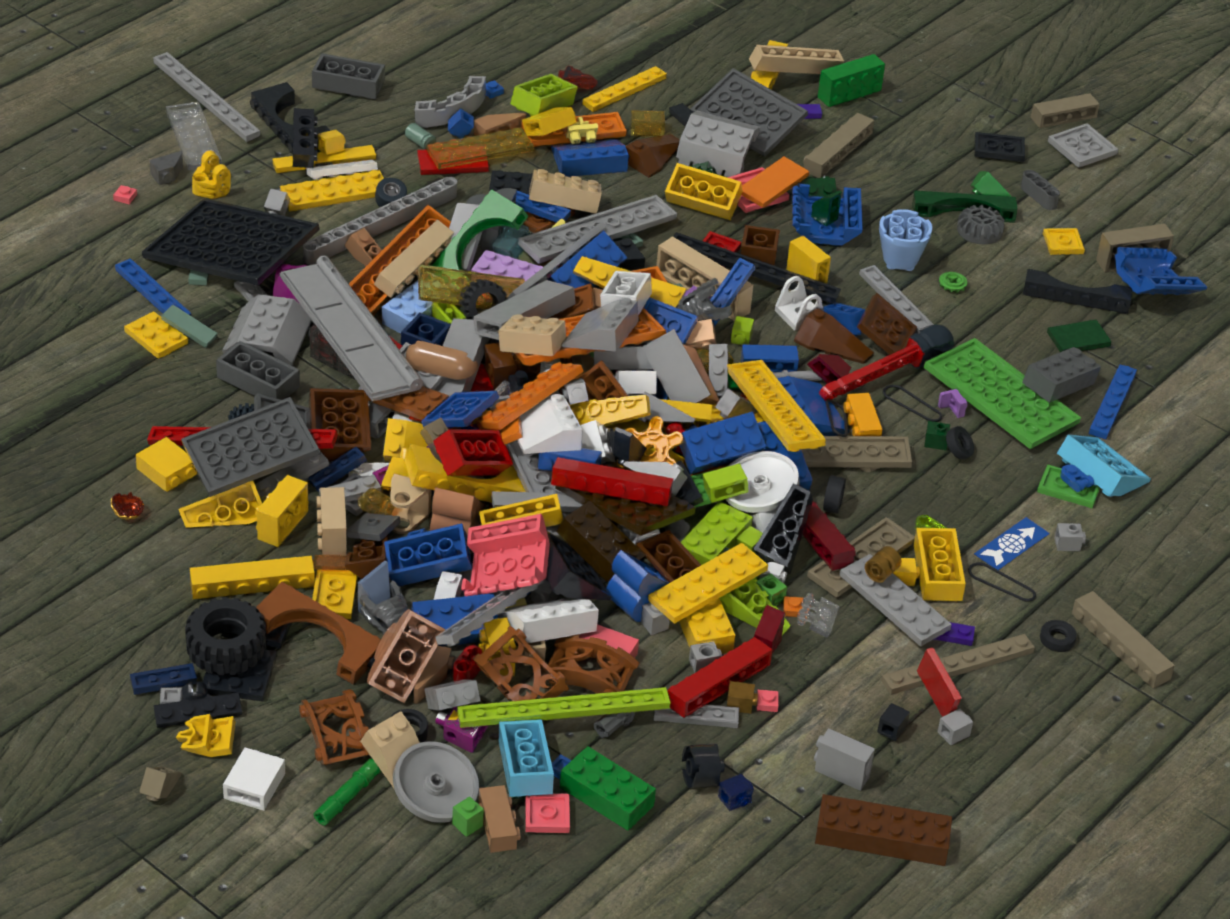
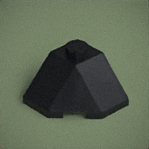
M614 427V429L608 428L607 435L613 455L619 460L618 464L625 467L623 465L625 461L640 462L647 448L632 433L618 427Z

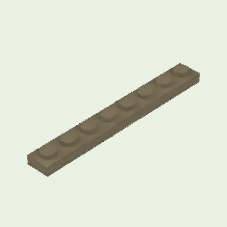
M1022 634L940 658L949 676L953 677L1032 654L1035 647L1028 637ZM919 665L882 675L881 681L890 695L924 685L917 673Z

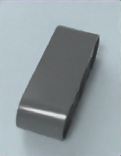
M1025 170L1022 176L1021 189L1043 208L1055 210L1058 205L1060 191L1037 172Z

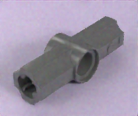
M637 712L605 714L594 723V729L600 737H609L621 725L628 726Z

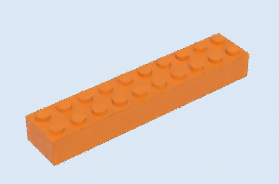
M427 205L349 283L373 316L391 299L374 285L379 273L437 219L449 228L451 221L431 206Z

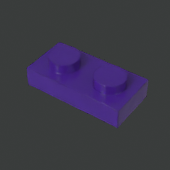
M950 622L951 629L934 639L972 646L975 626Z

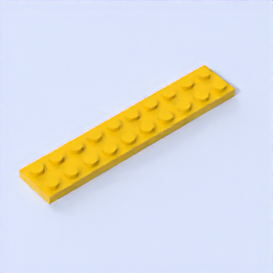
M763 360L727 364L728 374L788 451L797 452L800 449H817L818 447L825 446L826 439Z

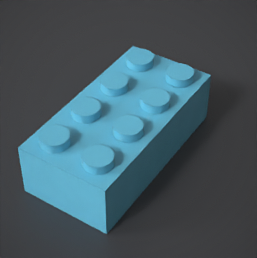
M542 719L499 722V746L509 797L553 794L554 773Z

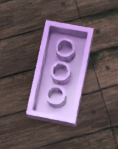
M485 250L471 269V282H477L476 280L478 279L492 281L503 288L502 290L507 293V298L516 288L543 267Z

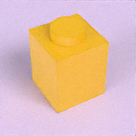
M332 130L317 134L318 149L325 155L344 151L345 137L339 131Z
M901 558L902 564L893 574L907 586H915L916 578L919 579L920 568L916 567L915 558Z

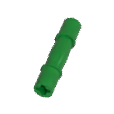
M369 759L355 771L352 777L333 796H329L313 813L315 820L319 824L327 825L338 813L343 811V807L363 788H366L381 772L373 759Z

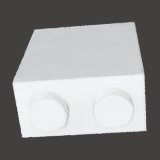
M244 748L223 783L224 799L264 811L285 775V759Z

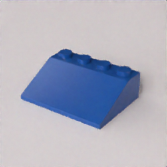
M617 139L595 141L594 143L580 142L579 144L551 145L559 172L566 177L627 172L629 155L627 149Z
M790 376L777 378L823 436H838L831 428L826 401L819 395V391L822 389L820 383ZM829 402L834 428L839 433L845 434L844 421L833 403Z

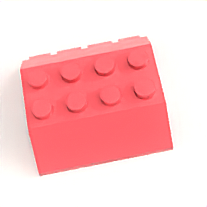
M542 514L469 528L467 546L473 551L474 558L471 583L467 579H462L461 590L465 596L489 594L499 590L505 591L517 587L532 586L546 578L550 542Z

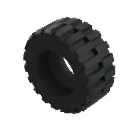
M222 597L221 600L212 599L209 603L204 602L201 604L199 609L196 608L186 621L187 654L197 667L202 670L206 669L208 673L213 674L215 672L223 676L229 673L230 675H235L239 671L242 673L247 671L248 667L252 668L255 666L257 661H260L266 651L265 619L263 614L254 605L251 607V603L247 601L242 602L238 598L228 599V597ZM221 633L240 635L227 640L213 638V636Z

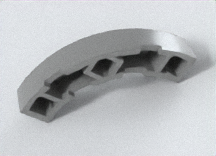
M469 76L464 90L447 96V100L436 102V100L416 101L415 123L425 129L448 124V120L459 109L472 114L481 106L485 99L486 76Z

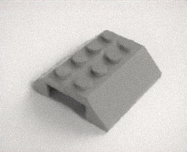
M695 111L691 113L679 141L676 155L677 160H679L678 163L690 167L691 162L695 165L709 161L711 166L716 169L717 175L722 176L723 170H725L724 177L741 174L744 170V159L751 142L756 141L760 127Z
M258 294L241 309L222 352H227L236 343L241 341L260 351L273 352L274 358L293 366L312 319L294 299Z

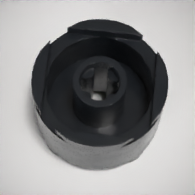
M717 743L685 746L682 753V762L686 761V769H682V774L687 787L705 788L719 786L720 774L724 772L725 764L723 760H720Z

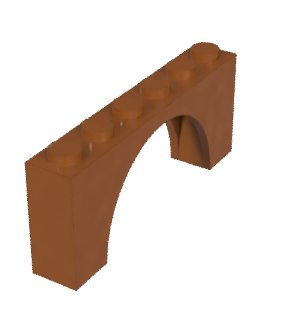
M281 582L256 607L264 616L267 634L275 628L291 622L318 624L335 634L344 650L343 656L338 661L336 675L353 685L369 669L367 665L375 656L376 649L381 641L379 637L365 631L362 627L348 621L343 616L336 614L326 606L319 604L284 582Z

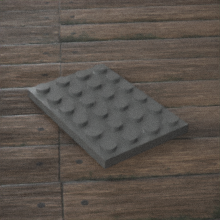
M734 68L690 109L692 112L701 111L760 127L756 141H752L749 148L764 157L808 116L806 109Z
M291 397L181 439L209 497L320 454L317 444Z

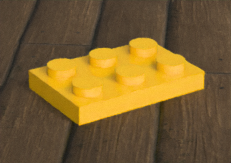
M154 311L124 326L125 333L158 359L188 344V338L163 321L161 316Z
M317 568L312 599L336 614L343 616L345 619H351L358 576L350 570Z

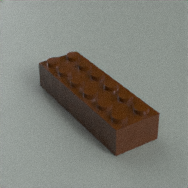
M823 794L815 844L945 866L949 850L952 816Z

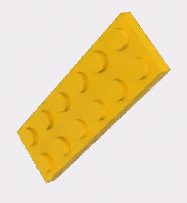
M371 170L280 186V191L287 192L290 198L288 210L291 212L374 198L376 187L384 177L380 170Z
M740 543L649 594L648 601L675 624L768 571V564L747 546Z

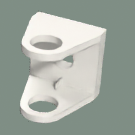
M793 276L786 281L776 303L775 312L794 331H797L808 314L816 308L824 311L821 298L817 294L807 297L803 280L799 276ZM798 281L797 287L794 290L788 291L791 283ZM816 299L815 305L811 302V300Z

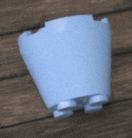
M893 210L892 214L881 217L879 234L883 259L887 264V268L912 271L917 265L932 234L931 222L918 216V212Z

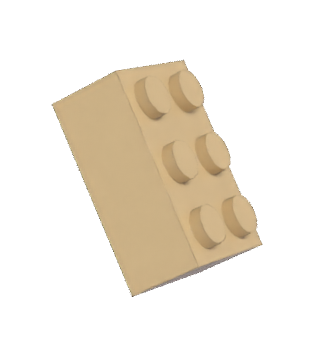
M513 315L498 330L500 351L554 356L566 339L565 320H558L557 318L543 319L539 316L523 317V315Z
M344 487L320 488V496H317V508H321V510H317V522L321 523L317 524V534L322 536V538H318V550H322V558L346 557Z

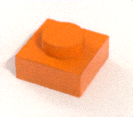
M784 596L783 612H785V616L804 617V598Z

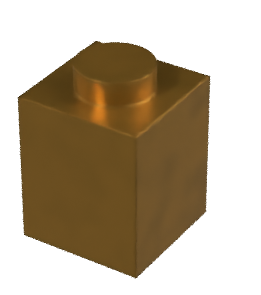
M730 681L727 707L739 708L741 713L751 714L752 705H757L758 693H754L755 684Z

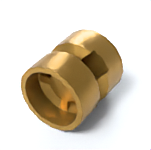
M885 546L865 563V572L871 580L882 583L901 566V556L894 548Z

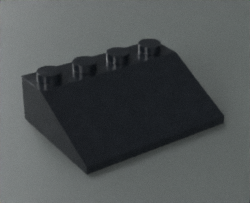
M547 531L550 547L547 576L545 579L551 584L550 589L555 594H562L567 598L610 600L612 596L598 573L568 543Z

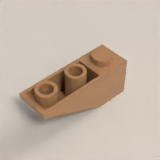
M365 228L353 233L344 245L352 256L365 266L382 251Z

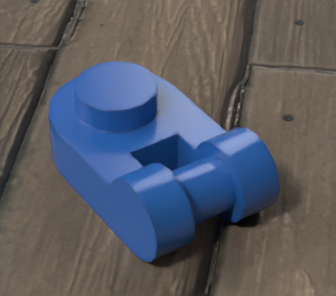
M1070 464L1062 467L1061 479L1076 492L1084 490V487L1089 488L1094 485L1093 477L1086 475L1075 465Z

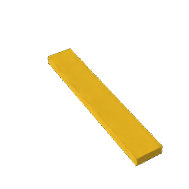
M372 145L346 148L344 151L325 155L323 152H317V161H314L313 167H315V164L332 162L334 165L376 160V153ZM293 156L272 159L276 173L306 169L305 167H293Z

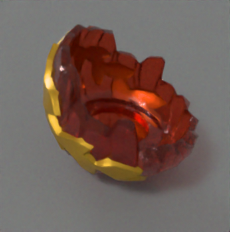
M129 492L128 495L117 493L111 499V507L114 513L121 519H135L144 510L143 501L140 497L133 496L132 492Z

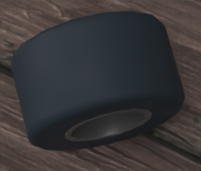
M396 178L382 179L376 187L375 201L377 205L382 207L406 196L407 187L401 180Z

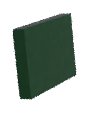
M1096 319L1048 327L1047 329L1048 335L1060 352L1072 347L1078 348L1081 351L1111 346L1112 342Z

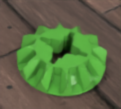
M946 272L939 278L940 287H944V290L959 292L967 286V279L960 273Z

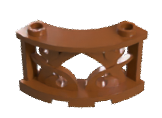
M509 626L508 630L481 655L478 653L473 658L483 673L493 680L498 686L497 689L508 700H533L537 696H540V699L555 698L564 690L566 692L569 690L565 683L567 682L565 676L561 672L556 673L525 641L527 636L519 628L515 630ZM513 638L519 647L513 650L510 645V655H506L502 647ZM525 650L530 655V657L523 656V651ZM500 651L501 657H497L488 661L493 655ZM510 663H523L533 667V687L528 684H517L513 687L508 685L513 676V669ZM503 664H506L509 671L506 676L500 674L501 669L505 670ZM540 667L547 673L546 675L541 676ZM551 680L556 684L546 694L539 691L540 687L542 689L550 688V686L545 684L546 681ZM520 689H527L531 691V694L526 691L525 696H520L519 691Z
M579 635L556 639L554 643L556 649L548 666L556 673L561 672L567 679L566 685L583 687L598 694L624 691L633 670L637 669L639 662L622 648L618 647L615 649L607 645L605 640L595 637L583 639L579 638ZM589 657L596 658L602 669L585 671L576 662L583 661ZM544 670L541 671L542 676L547 674ZM613 678L618 683L617 687L613 685ZM548 680V683H550L551 686H554L556 684L555 682Z
M351 689L342 691L343 695L310 703L306 699L301 700L302 705H299L301 718L305 717V721L312 731L317 747L314 749L317 762L320 761L321 765L370 755L360 742L369 729L368 726L366 727L362 723L361 718H364V713L360 702H356V694ZM331 713L341 718H351L344 723L342 734L323 724ZM352 728L355 730L354 732L349 730V736H346L348 729ZM338 743L341 744L343 748L342 755L329 758L326 747L332 746L334 754L338 749ZM346 747L361 749L362 751L346 754Z

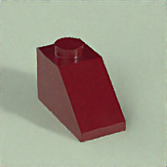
M819 354L807 363L827 384L848 375L852 368L839 355Z
M767 605L754 637L770 647L773 654L782 641L785 612Z

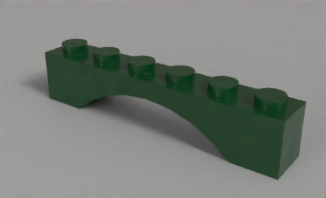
M914 190L912 202L913 211L918 212L920 217H932L944 212L963 211L973 205L976 208L983 205V208L988 209L991 207L993 211L997 210L1004 218V222L1015 223L1018 210L1016 197Z

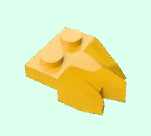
M210 714L195 716L185 722L189 729L180 731L176 739L182 742L180 747L182 750L207 757L232 754L236 721L233 716L212 719Z

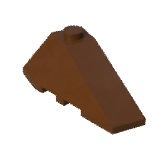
M668 134L636 140L626 146L629 155L628 165L649 178L663 169V165L669 161L670 156L677 152L680 139Z
M818 308L806 316L794 338L795 343L809 350L815 351L816 348L824 350L825 354L831 355V353L839 354L843 359L864 364L874 355L871 349L833 316Z
M389 534L381 541L361 539L360 544L353 546L354 551L352 553L348 552L346 555L345 568L363 579L382 562L387 561L384 542L389 541Z

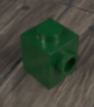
M928 421L924 447L947 450L946 434L950 430V424Z

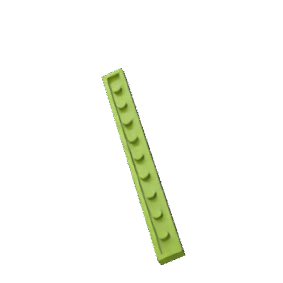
M664 687L457 706V714L460 728L497 725L499 722L551 720L670 709V700L667 689Z

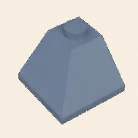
M387 561L382 562L358 582V612H360L362 607L360 604L361 595H366L376 605L390 599ZM373 616L377 621L381 620L376 616Z

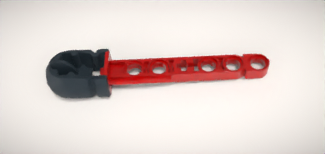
M931 325L920 331V334L916 333L910 336L906 348L845 375L837 381L826 384L819 391V395L825 401L832 400L838 395H843L907 364L916 369L921 368L926 361L951 350L954 346V337L945 326Z

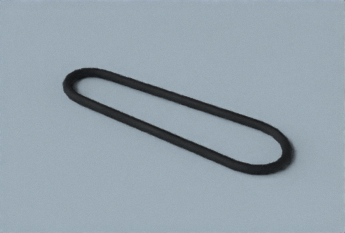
M893 384L883 389V394L887 399L932 422H938L942 419L940 411L905 388ZM891 387L899 388L938 413L940 417L938 419H930L889 397L886 394V390Z
M826 400L832 430L841 437H847V413L844 412V435L834 428L828 403L831 402L837 405L844 412L843 406L836 401Z
M976 562L968 568V573L975 580L1020 600L1032 601L1036 597V592L1032 588L986 563ZM976 565L985 566L1031 591L1033 597L1029 599L1023 598L973 575L971 569Z

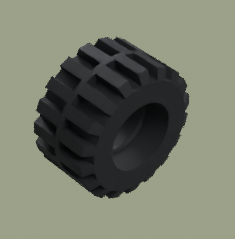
M486 279L476 280L477 282H470L469 287L465 286L464 289L466 291L464 293L461 292L462 300H459V304L462 305L460 310L464 313L463 315L466 319L474 320V316L480 314L476 309V301L484 293H489L492 297L491 308L508 300L506 298L507 293L502 290L501 286Z

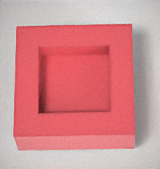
M121 185L113 194L114 201L130 204L137 196V189Z
M758 690L757 711L778 712V691Z

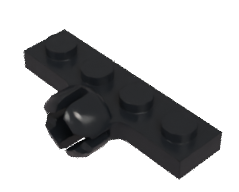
M196 681V692H193L192 682L182 688L183 699L181 701L154 705L156 727L185 724L186 721L195 716L210 714L212 719L241 716L242 708L239 693L210 696L205 683Z

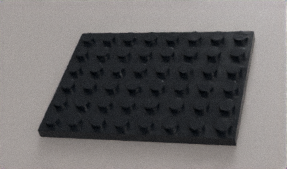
M204 198L142 251V257L259 286L313 237L320 228L318 223Z

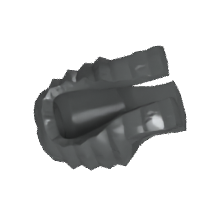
M716 278L697 287V290H693L692 293L684 296L678 303V309L698 316V321L712 319V321L723 320L732 314L731 306L717 308L708 298L715 294L716 289L714 285L718 284V279Z
M394 581L390 583L392 598L376 605L366 595H361L360 604L362 605L360 609L361 615L364 616L369 624L382 631L383 635L409 609L401 588ZM373 616H376L377 618L381 619L383 622L377 621Z

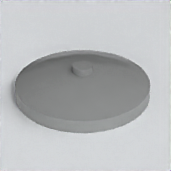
M422 742L409 747L402 753L393 771V786L401 803L414 815L431 822L443 823L452 821L453 806L469 796L475 801L478 796L479 780L472 763L459 750L444 743Z

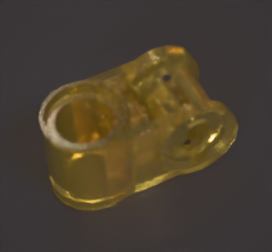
M369 488L358 498L359 507L368 513L392 515L393 510L397 508L391 504L390 496L375 488Z

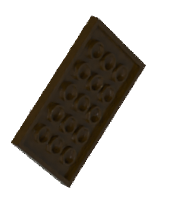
M613 461L601 464L603 466L624 469ZM555 486V489L582 504L591 501L607 518L640 536L695 514L696 507L689 504L686 500L674 496L673 493L671 494L668 506Z

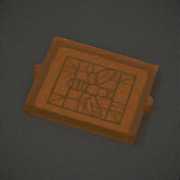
M315 555L314 560H312L316 570H348L345 568L346 556Z

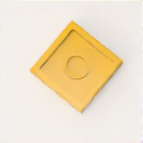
M1051 228L1043 230V236L1050 255L1084 254L1085 249L1077 228Z

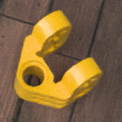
M206 151L202 155L201 166L196 169L192 176V193L209 199L226 196L230 192V170L224 164H219V157L214 151Z

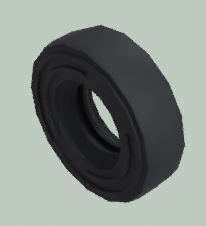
M955 426L947 432L946 441L948 447L956 458L965 460L973 455L974 443L965 428Z
M1050 620L1042 626L1040 640L1046 648L1056 652H1065L1075 645L1077 633L1071 624L1062 620ZM1059 632L1065 635L1066 638L1056 639L1051 636V633Z

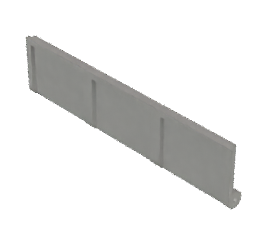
M328 256L319 257L314 265L280 273L281 279L371 401L417 391L423 386V380Z

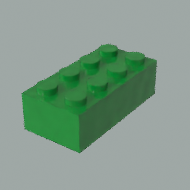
M875 54L821 70L818 98L828 107H832L881 91L885 63Z
M589 746L561 770L560 788L627 831L654 807L656 788Z

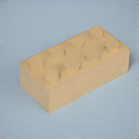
M544 169L533 171L529 188V200L597 214L601 198V184L597 181H584L577 176L570 178L562 173L552 174Z

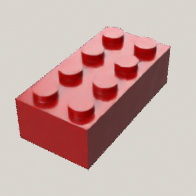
M449 429L433 440L436 452L441 459L447 476H496L513 465L499 430Z

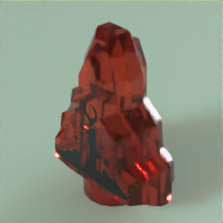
M568 65L565 71L560 70L558 73L559 78L578 86L577 89H592L598 83V80L593 76L584 74L580 70L573 68V66Z

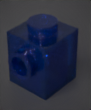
M739 774L720 782L718 797L726 808L732 811L751 803L754 788L752 783L743 774Z

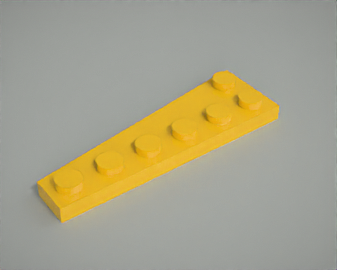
M582 256L573 270V274L604 289L615 271H632ZM651 278L652 294L650 298L677 308L679 301L686 293V289Z
M647 395L607 398L606 400L593 399L569 404L580 425L596 420L606 427L651 415L650 402Z

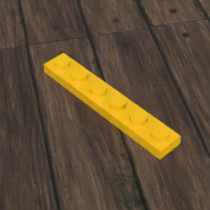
M657 66L652 67L584 98L582 105L595 112L665 80L667 73Z

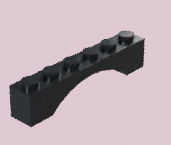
M1027 269L1023 295L1128 314L1132 288L1117 284L1099 288L1079 287L1062 282L1044 271Z

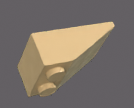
M399 712L369 729L360 742L394 788L393 771L398 759L405 750L418 744L419 740L411 724L403 713Z

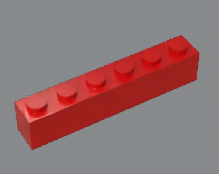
M557 457L552 470L551 485L668 506L674 478Z
M755 637L744 642L739 647L714 660L711 664L686 677L683 681L671 686L667 691L670 708L683 718L687 717L729 691L730 681L742 683L771 664L772 649Z

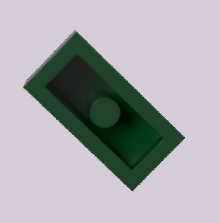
M839 190L815 201L812 205L811 217L825 226L838 220L842 192Z

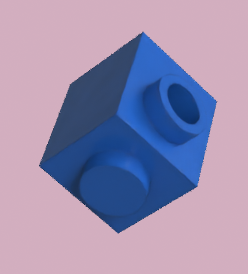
M459 109L448 120V131L460 139L468 135L474 128V117L463 109Z

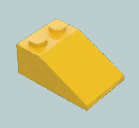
M388 418L383 452L385 462H390L392 457L400 458L401 449H409L411 444L427 447L428 445L420 433L424 428L423 425L408 420Z

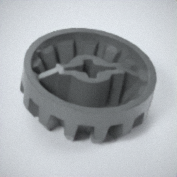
M973 205L963 210L959 215L957 231L961 237L969 242L992 244L999 241L1003 236L1004 218L997 210L993 211L991 207L986 209L983 208V205H980L979 208H976Z

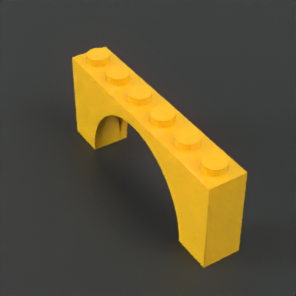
M411 444L405 458L412 486L434 491L435 488L474 496L478 500L491 503L492 491L525 492L514 466H510L495 478L476 479L467 476H447L443 469V464L434 457L430 448Z

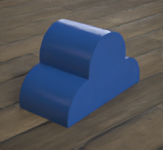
M620 550L612 564L614 575L607 585V590L612 596L611 600L634 621L641 622L642 606L650 603L648 595L669 584V582L655 568Z

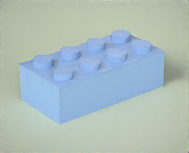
M428 272L382 306V324L401 334L402 330L419 312L432 317L433 302L449 298L452 302V299L456 298L457 287Z

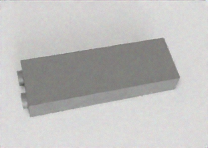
M546 280L474 316L475 334L499 340L498 330L513 315H523V317L539 316L547 319L575 304L574 287Z
M453 318L443 346L468 353L467 357L473 362L477 361L480 367L485 353V345L488 344L490 338L475 334L474 320ZM478 369L474 375L462 380L445 377L435 391L449 395V397L455 392H470Z

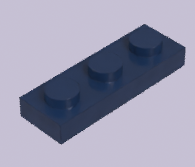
M354 447L331 462L329 466L308 477V480L319 492L320 488L328 487L353 469L358 468L367 459L357 447Z
M193 663L130 674L134 695L159 691L161 688L181 687L190 682L193 685L197 681Z

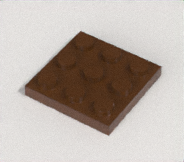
M876 293L872 296L857 328L887 352L888 355H891L906 348L908 340L914 334L917 326Z

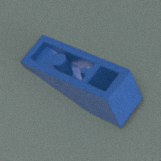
M841 303L823 307L824 312L833 316L854 336L862 334L857 325L865 309Z

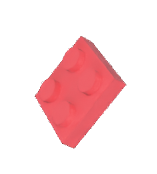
M569 794L526 796L525 832L569 833Z

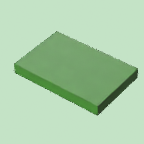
M1047 464L1038 486V493L1093 509L1100 490L1098 485H1093L1089 488L1084 487V490L1076 492L1061 479L1062 468Z

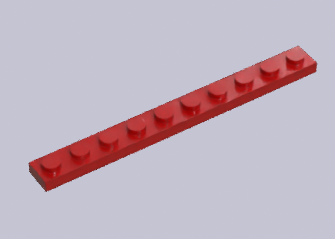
M152 426L147 441L149 445H153L167 437L177 446H183L182 438L211 427ZM308 429L319 449L334 448L338 436L336 429Z

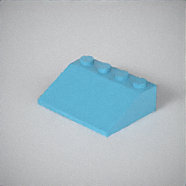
M1068 434L1057 452L1062 457L1064 463L1075 465L1086 475L1092 476L1094 485H1098L1103 489L1102 492L1109 497L1122 496L1151 481L1149 476L1098 437Z

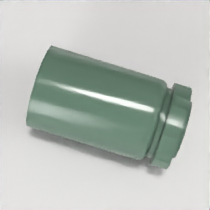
M411 123L405 130V136L424 150L432 149L436 144V137L416 123Z

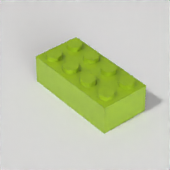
M548 74L516 85L510 104L515 106L517 110L525 111L530 116H534L552 108L573 105L578 86L553 74Z
M719 501L681 541V544L703 565L735 547L736 538L749 526H752L753 517Z

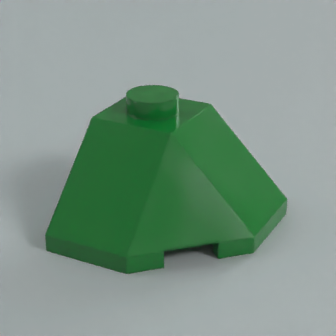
M980 171L970 185L973 188L972 192L974 194L1011 197L1003 186L986 171Z

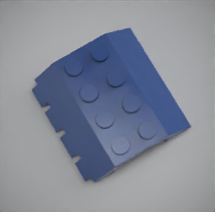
M799 184V187L793 186L792 226L796 228V232L801 236H805L814 244L844 245L862 233L861 188L844 187L838 220L825 226L811 217L813 203L822 197L809 196L810 185Z
M1117 248V254H1115L1117 274L1137 294L1180 295L1207 289V286L1198 277L1178 276L1171 269L1177 257L1171 251L1168 252L1167 249Z

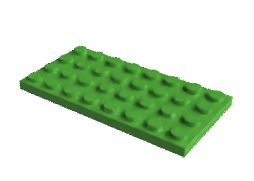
M976 338L925 362L924 368L952 390L957 389L970 404L1029 449L1080 423L1081 417L1059 400L1049 403L1022 383L1024 374Z

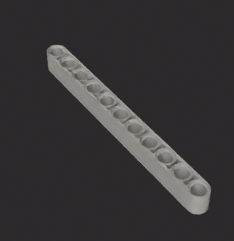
M453 177L443 178L307 241L303 245V261L310 265L316 264L317 259L321 256L331 257L346 250L347 248L344 245L349 237L362 228H365L370 236L374 237L415 218L427 205L434 209L457 197V180Z

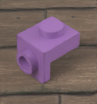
M957 389L940 393L938 407L940 409L950 407L956 417L961 418L965 415L967 401Z

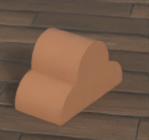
M435 488L430 531L462 523L468 536L469 528L479 525L481 521L479 511L484 510L485 504L474 496Z
M410 609L406 610L398 622L393 623L383 635L376 649L375 662L369 672L367 683L405 703L438 646L435 637L446 629Z

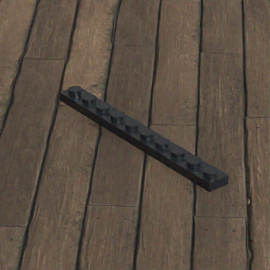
M678 232L673 236L727 268L732 269L737 260L742 258L755 265L756 269L751 276L783 287L788 279L793 276H799L803 280L806 295L817 294L821 300L832 304L836 303L840 295L841 289ZM798 281L791 283L789 289L794 290L798 285Z

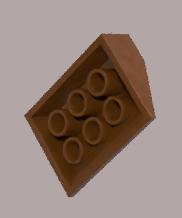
M310 388V429H336L338 434L333 449H319L328 459V462L336 460L354 447H357L361 452L371 450L369 406L366 392L364 390Z

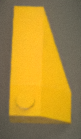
M250 481L178 510L186 528L250 524L257 521L255 512L257 507L262 505V501L254 481Z

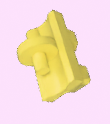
M578 117L575 124L567 127L566 138L570 139L571 144H579L581 137H586L588 143H594L596 141L598 124H589V121H583L582 117Z

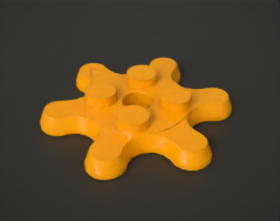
M655 416L650 420L649 427L645 432L639 433L634 428L625 430L632 433L647 448L640 462H667L671 465L676 464V461L670 458L669 454L674 447L683 443V435L677 431L669 435L663 434V420L659 416ZM655 447L656 451L648 456L647 450ZM617 459V465H619L620 467L626 469L625 467H623V466H621L620 464H618V461H619V460Z

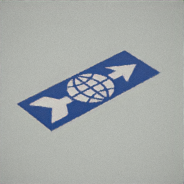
M1025 517L975 552L974 555L999 570L1050 533Z

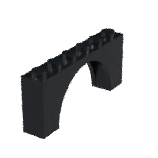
M288 82L251 92V108L255 109L259 117L266 122V125L288 147L290 153H293V125L280 119L278 114L283 109L295 104V90ZM326 125L314 127L318 128L317 134L330 131ZM317 135V138H314V139H317V149H314V151L321 152V151L318 149V135Z

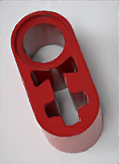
M475 645L468 646L456 659L453 667L454 682L473 680L481 669L474 662L473 658L478 653L482 654L480 647Z

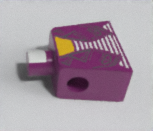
M457 706L453 708L450 715L439 712L435 721L436 724L444 726L443 738L446 741L473 753L489 726L460 728Z

